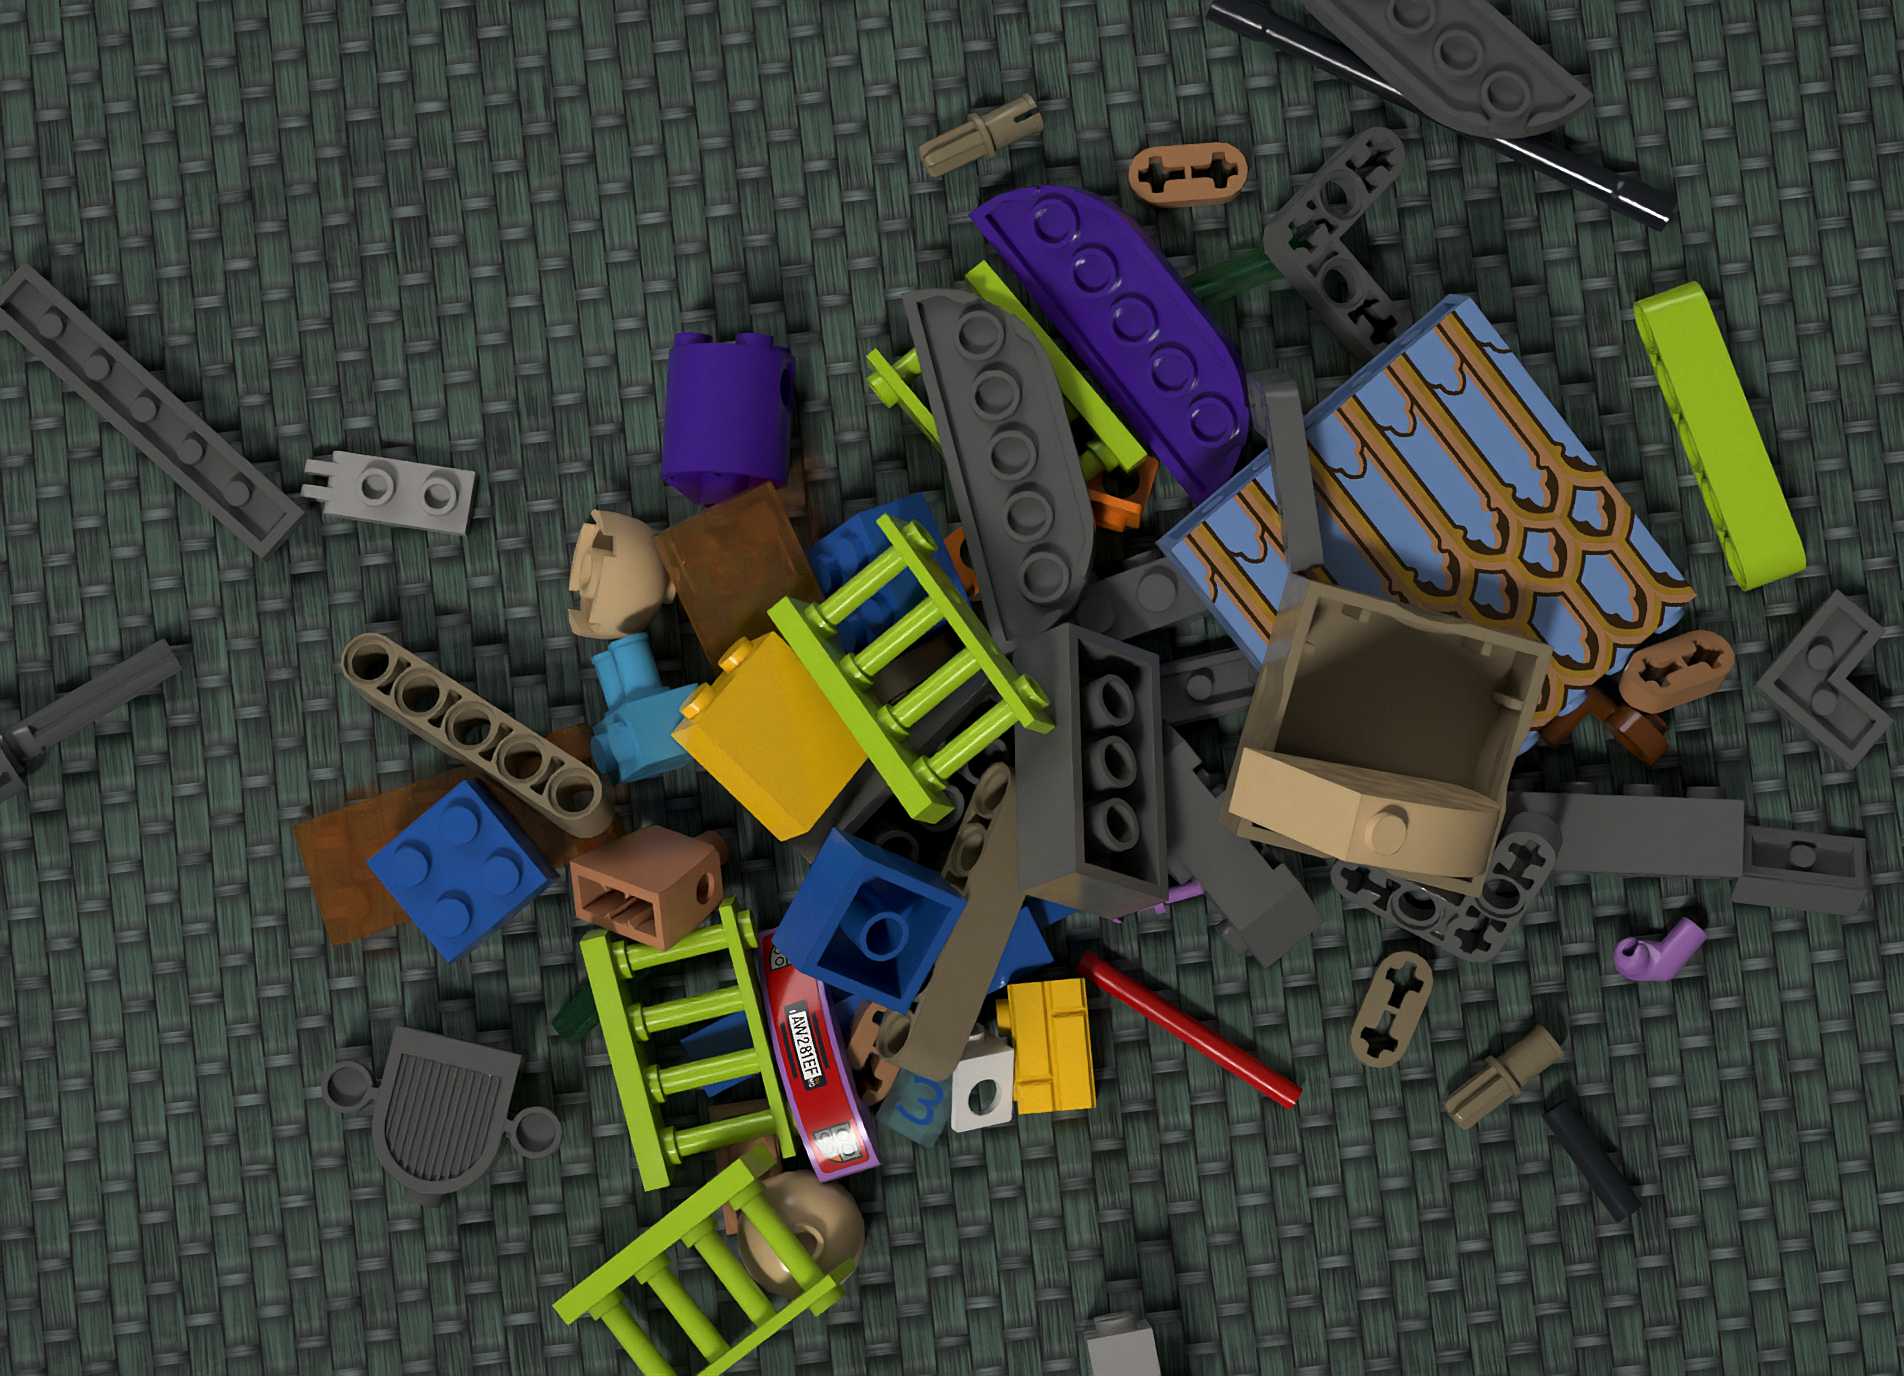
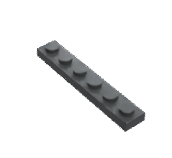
M26 261L1 286L0 324L262 560L267 562L309 516Z

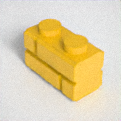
M1085 978L1007 985L1008 998L995 999L999 1038L1011 1037L1012 1048L1014 1049L1012 1102L1017 1101L1018 1114L1096 1108Z

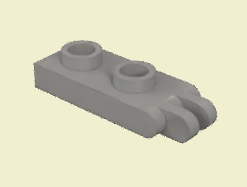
M333 451L332 462L306 460L304 473L329 479L327 487L302 484L300 498L324 502L323 514L464 537L469 535L478 474L474 471L343 451Z

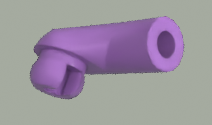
M1682 917L1663 941L1637 940L1636 937H1627L1618 942L1613 951L1615 968L1622 976L1632 981L1671 980L1708 936L1694 922L1686 917Z

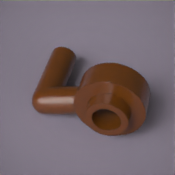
M1595 683L1587 689L1588 697L1578 708L1564 716L1556 715L1538 730L1540 738L1555 750L1580 722L1591 713L1605 725L1609 733L1629 753L1648 766H1652L1670 747L1663 736L1669 728L1656 713L1640 712L1626 704L1620 705Z

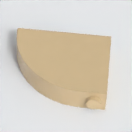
M1244 747L1228 812L1345 862L1429 875L1478 877L1486 871L1501 806L1496 801L1457 784Z

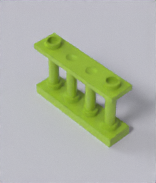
M983 260L965 275V289L970 293L979 295L981 299L999 306L1008 313L1016 315L1028 326L1044 347L1057 375L1070 423L1076 420L1091 438L1085 443L1087 451L1079 456L1086 483L1102 470L1110 473L1115 468L1125 479L1129 478L1146 463L1147 452L987 262ZM915 347L892 366L875 348L866 355L868 368L872 372L865 379L886 407L891 408L894 404L898 403L944 458L933 414L927 410L908 387L912 381L922 374Z
M885 513L876 522L893 544L821 605L815 601L809 604L785 596L770 608L767 614L910 817L914 820L936 824L955 809L943 792L948 787L946 779L1018 721L1021 722L1024 728L1042 734L1049 733L1056 725L1044 710L1050 704L1045 692L1027 673L1019 676L932 554L938 550V546L928 531L915 519L906 522ZM906 567H909L929 596L858 655L852 652L846 655L834 638V635L839 632L837 624ZM945 617L966 647L893 707L889 704L882 706L870 689V686L875 683L873 676ZM982 669L1003 699L930 759L925 755L919 758L906 739L912 734L910 727Z
M737 895L724 898L720 904L719 912L722 923L693 929L665 952L641 942L628 945L626 940L616 941L615 933L605 928L587 931L579 942L645 1192L670 1186L677 1172L675 1165L682 1164L684 1156L777 1134L784 1159L796 1156L801 1142L800 1133L787 1098L775 1056L762 990L751 951L753 948L760 947L755 918L751 909L741 911ZM729 948L738 985L649 1007H644L642 1002L633 1004L627 979L634 978L635 970ZM745 1010L754 1047L665 1069H660L658 1064L649 1066L643 1041L650 1040L652 1032ZM761 1072L770 1109L677 1131L675 1126L665 1128L659 1103L666 1102L668 1094Z
M760 1142L552 1306L567 1326L587 1311L595 1321L601 1317L645 1376H678L621 1302L626 1296L619 1286L634 1275L641 1285L646 1281L709 1362V1365L694 1376H719L805 1309L809 1308L814 1316L817 1317L847 1293L840 1282L853 1272L857 1265L848 1257L826 1275L819 1268L762 1193L767 1187L759 1177L778 1162L765 1145ZM726 1202L729 1203L735 1212L740 1208L804 1290L803 1293L779 1311L771 1304L714 1229L719 1223L712 1213ZM679 1239L683 1241L688 1249L692 1245L695 1246L756 1326V1329L731 1348L668 1266L672 1260L665 1250Z

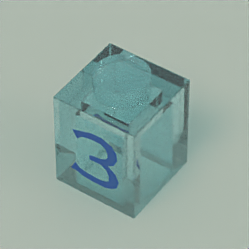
M901 1068L874 1119L931 1150L952 1112L953 1073L947 1079L936 1082Z

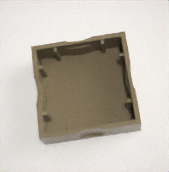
M1289 572L1216 822L1239 837L1321 858H1336L1228 812L1244 747L1457 784L1496 801L1501 806L1485 873L1478 877H1449L1378 868L1398 878L1480 898L1506 812L1507 786L1516 756L1528 737L1554 647L1521 634Z

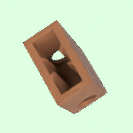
M659 825L646 826L570 860L576 917L665 952L719 909L724 899L721 866L726 864L729 859L728 847L723 838L711 830H707L692 838Z

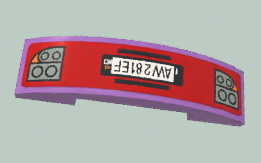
M778 927L758 933L760 947H757L759 976L774 1052L797 1128L819 1182H828L884 1165L868 1103L859 1100L830 985L800 973L771 942Z

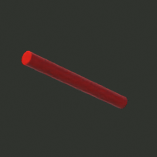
M1087 949L1074 969L1081 976L1286 1109L1291 1110L1300 1097L1303 1088Z

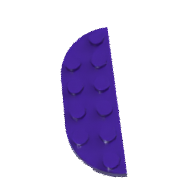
M1038 185L1009 191L985 202L968 215L1197 507L1239 472L1246 456L1252 429L1246 371L1242 360L1221 326L1134 218L1122 208L1098 194L1065 185Z

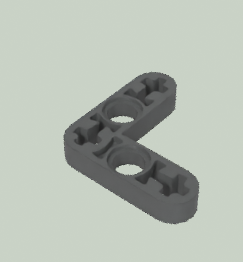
M1381 126L1371 127L1349 138L1276 213L1265 227L1263 235L1265 252L1273 264L1348 352L1363 363L1370 362L1408 330L1407 321L1402 312L1339 239L1395 181L1404 169L1406 154L1402 141L1392 130ZM1376 147L1380 153L1376 160L1378 167L1359 176L1353 170L1361 167L1371 155L1369 148ZM1327 181L1337 183L1346 194V209L1341 215L1330 211L1324 203L1322 194ZM1309 220L1314 222L1317 226L1308 229L1300 238L1298 243L1301 248L1293 250L1288 243L1293 236L1291 229L1303 225ZM1330 269L1341 273L1347 281L1348 294L1343 303L1333 301L1325 291L1324 279ZM1364 303L1365 307L1356 311L1358 316L1350 319L1348 313ZM1378 322L1383 328L1379 334L1381 343L1374 345L1369 338L1374 332L1371 324Z
M1280 368L1247 373V394L1255 430L1267 440L1280 531L1288 570L1292 573L1322 568L1324 566L1323 548L1304 420L1296 381Z
M1523 812L1515 815L1508 821L1497 839L1480 898L1398 878L1376 866L1345 862L1338 858L1335 859L1330 873L1331 881L1335 889L1350 901L1469 962L1483 963L1492 960L1500 952L1553 870L1563 843L1562 831L1553 820L1545 815L1536 812ZM1528 840H1531L1539 845L1534 847L1525 864L1517 859V855L1521 845L1523 846ZM1359 865L1369 869L1365 875L1359 874L1355 870ZM1389 879L1395 881L1392 891L1386 889ZM1491 879L1510 881L1518 889L1519 895L1513 898L1499 896L1491 891L1487 881ZM1408 891L1425 893L1433 900L1435 907L1428 910L1413 907L1407 902L1403 893ZM1480 913H1483L1490 918L1486 930H1482L1479 935L1470 932L1469 930L1474 927L1479 919Z

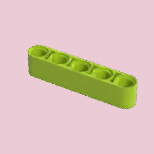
M1691 281L1634 302L1633 312L1639 334L1726 560L1738 586L1742 591L1746 592L1804 571L1807 565L1801 539L1712 309L1700 284L1697 281Z

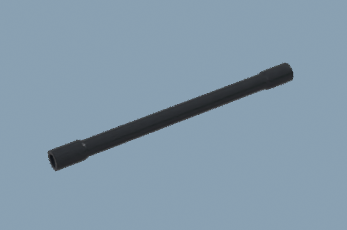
M1213 0L1207 13L1206 19L1254 42H1264L1604 202L1611 210L1660 233L1663 231L1676 206L1678 198L1631 176L1619 175L1536 135L1516 139H1494L1469 135L1445 126L1414 106L1350 48L1277 14L1270 6L1257 0Z

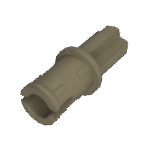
M1028 93L1020 95V98L981 116H978L975 112L970 113L967 117L968 122L921 143L918 151L924 169L932 178H939L983 156L990 161L995 158L996 150L1034 132L1038 133L1044 130L1040 112L1018 123L1014 121L1015 117L1037 107L1034 100Z
M1538 1023L1533 1027V1030L1496 1059L1492 1055L1485 1058L1487 1066L1446 1097L1443 1102L1444 1108L1463 1130L1469 1129L1511 1095L1515 1099L1522 1096L1520 1088L1557 1059L1560 1060L1565 1055L1551 1034Z

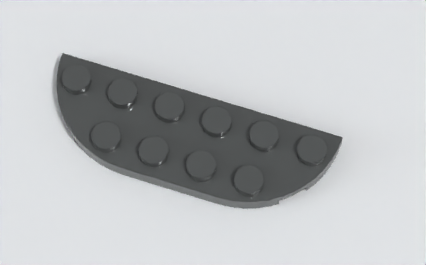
M1300 0L1323 26L1424 114L1445 126L1469 135L1494 139H1516L1545 133L1576 117L1588 107L1594 97V94L1486 0Z
M932 288L901 293L991 637L1006 658L1009 659L1013 657V652L1018 649L1020 641L1060 626L1080 600L1087 586L1095 557L1096 522L1093 506L1060 384L1044 347L1035 334L1016 315H1012L999 306L981 299L979 295L966 291Z

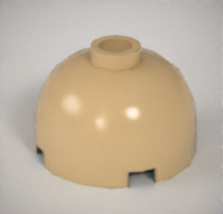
M594 509L590 514L597 524H583L574 551L569 590H579L581 611L568 609L569 622L572 632L578 636L597 639H621L640 633L656 619L662 604L670 605L672 603L677 588L676 567L668 566L665 545L658 533L647 524L620 513Z
M812 1169L784 1172L762 1181L767 1187L762 1191L764 1196L825 1275L848 1257L858 1266L865 1247L864 1219L853 1195L836 1179L823 1183L819 1182L815 1171ZM741 1210L737 1222L738 1252L747 1272L766 1291L794 1300L804 1290ZM851 1272L845 1279H843L840 1282V1284L842 1285L852 1275L853 1272Z

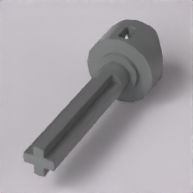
M163 638L41 710L9 727L4 734L0 730V804L28 788L20 774L24 770L20 763L21 761L35 757L54 744L183 670L166 640Z

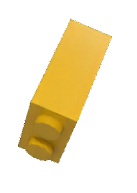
M771 631L752 641H749L744 636L735 642L719 660L718 665L724 671L711 686L707 682L703 683L683 702L679 711L685 717L670 735L782 842L807 833L866 761L868 756L794 650L775 631Z

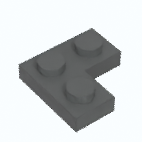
M1838 589L1829 594L1751 686L1756 693L1847 770L1856 767L1895 721L1846 679L1886 630Z

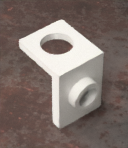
M975 1022L961 1060L953 1072L951 1128L957 1133L1009 1122L1012 1119L1014 1049L985 1030L984 1026ZM982 1080H994L997 1091L991 1105L979 1112L971 1111L968 1105V1098L973 1087Z

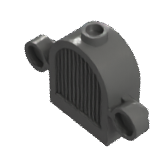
M405 1025L395 1026L382 1081L375 1079L372 1071L366 1065L356 1061H342L331 1066L325 1072L321 1082V1093L324 1101L337 1112L354 1113L365 1109L368 1105L375 1106L372 1119V1141L380 1163L392 1178L406 1187L403 1197L404 1201L426 1207L441 1209L444 1194L468 1188L484 1179L501 1159L508 1138L511 1139L514 1148L521 1155L531 1159H540L552 1155L558 1150L564 1139L563 1122L553 1110L536 1106L526 1108L518 1114L514 1113L528 1055Z

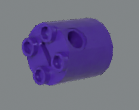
M693 332L676 333L674 335V347L669 349L661 477L702 508L728 511L747 510L751 505L773 491L788 487L796 359L791 355L792 350L790 348L774 346V337L765 334L740 333L736 335L735 344L712 343L713 337L707 334Z

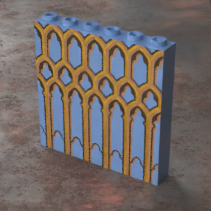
M1449 294L1303 417L1323 548L1324 566L1294 573L1521 634L1553 646V653L1529 734L1517 756L1526 752L1538 741L1540 737L1538 730L1556 715L1564 716L1578 708L1588 697L1587 689L1604 674L1612 675L1626 667L1633 654L1636 653L1635 648L1652 633L1660 634L1674 626L1685 613L1683 607L1697 596L1469 296ZM1268 448L1155 542L1259 673L1289 573L1283 549Z

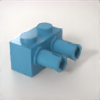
M647 632L630 635L611 642L607 645L608 651L591 658L609 709L608 712L604 713V719L592 727L595 736L591 738V752L598 770L602 774L607 773L611 788L682 768L695 759L670 734L685 717L679 711V708L699 685L694 683L673 690L670 689V686L663 687L648 642L649 636Z

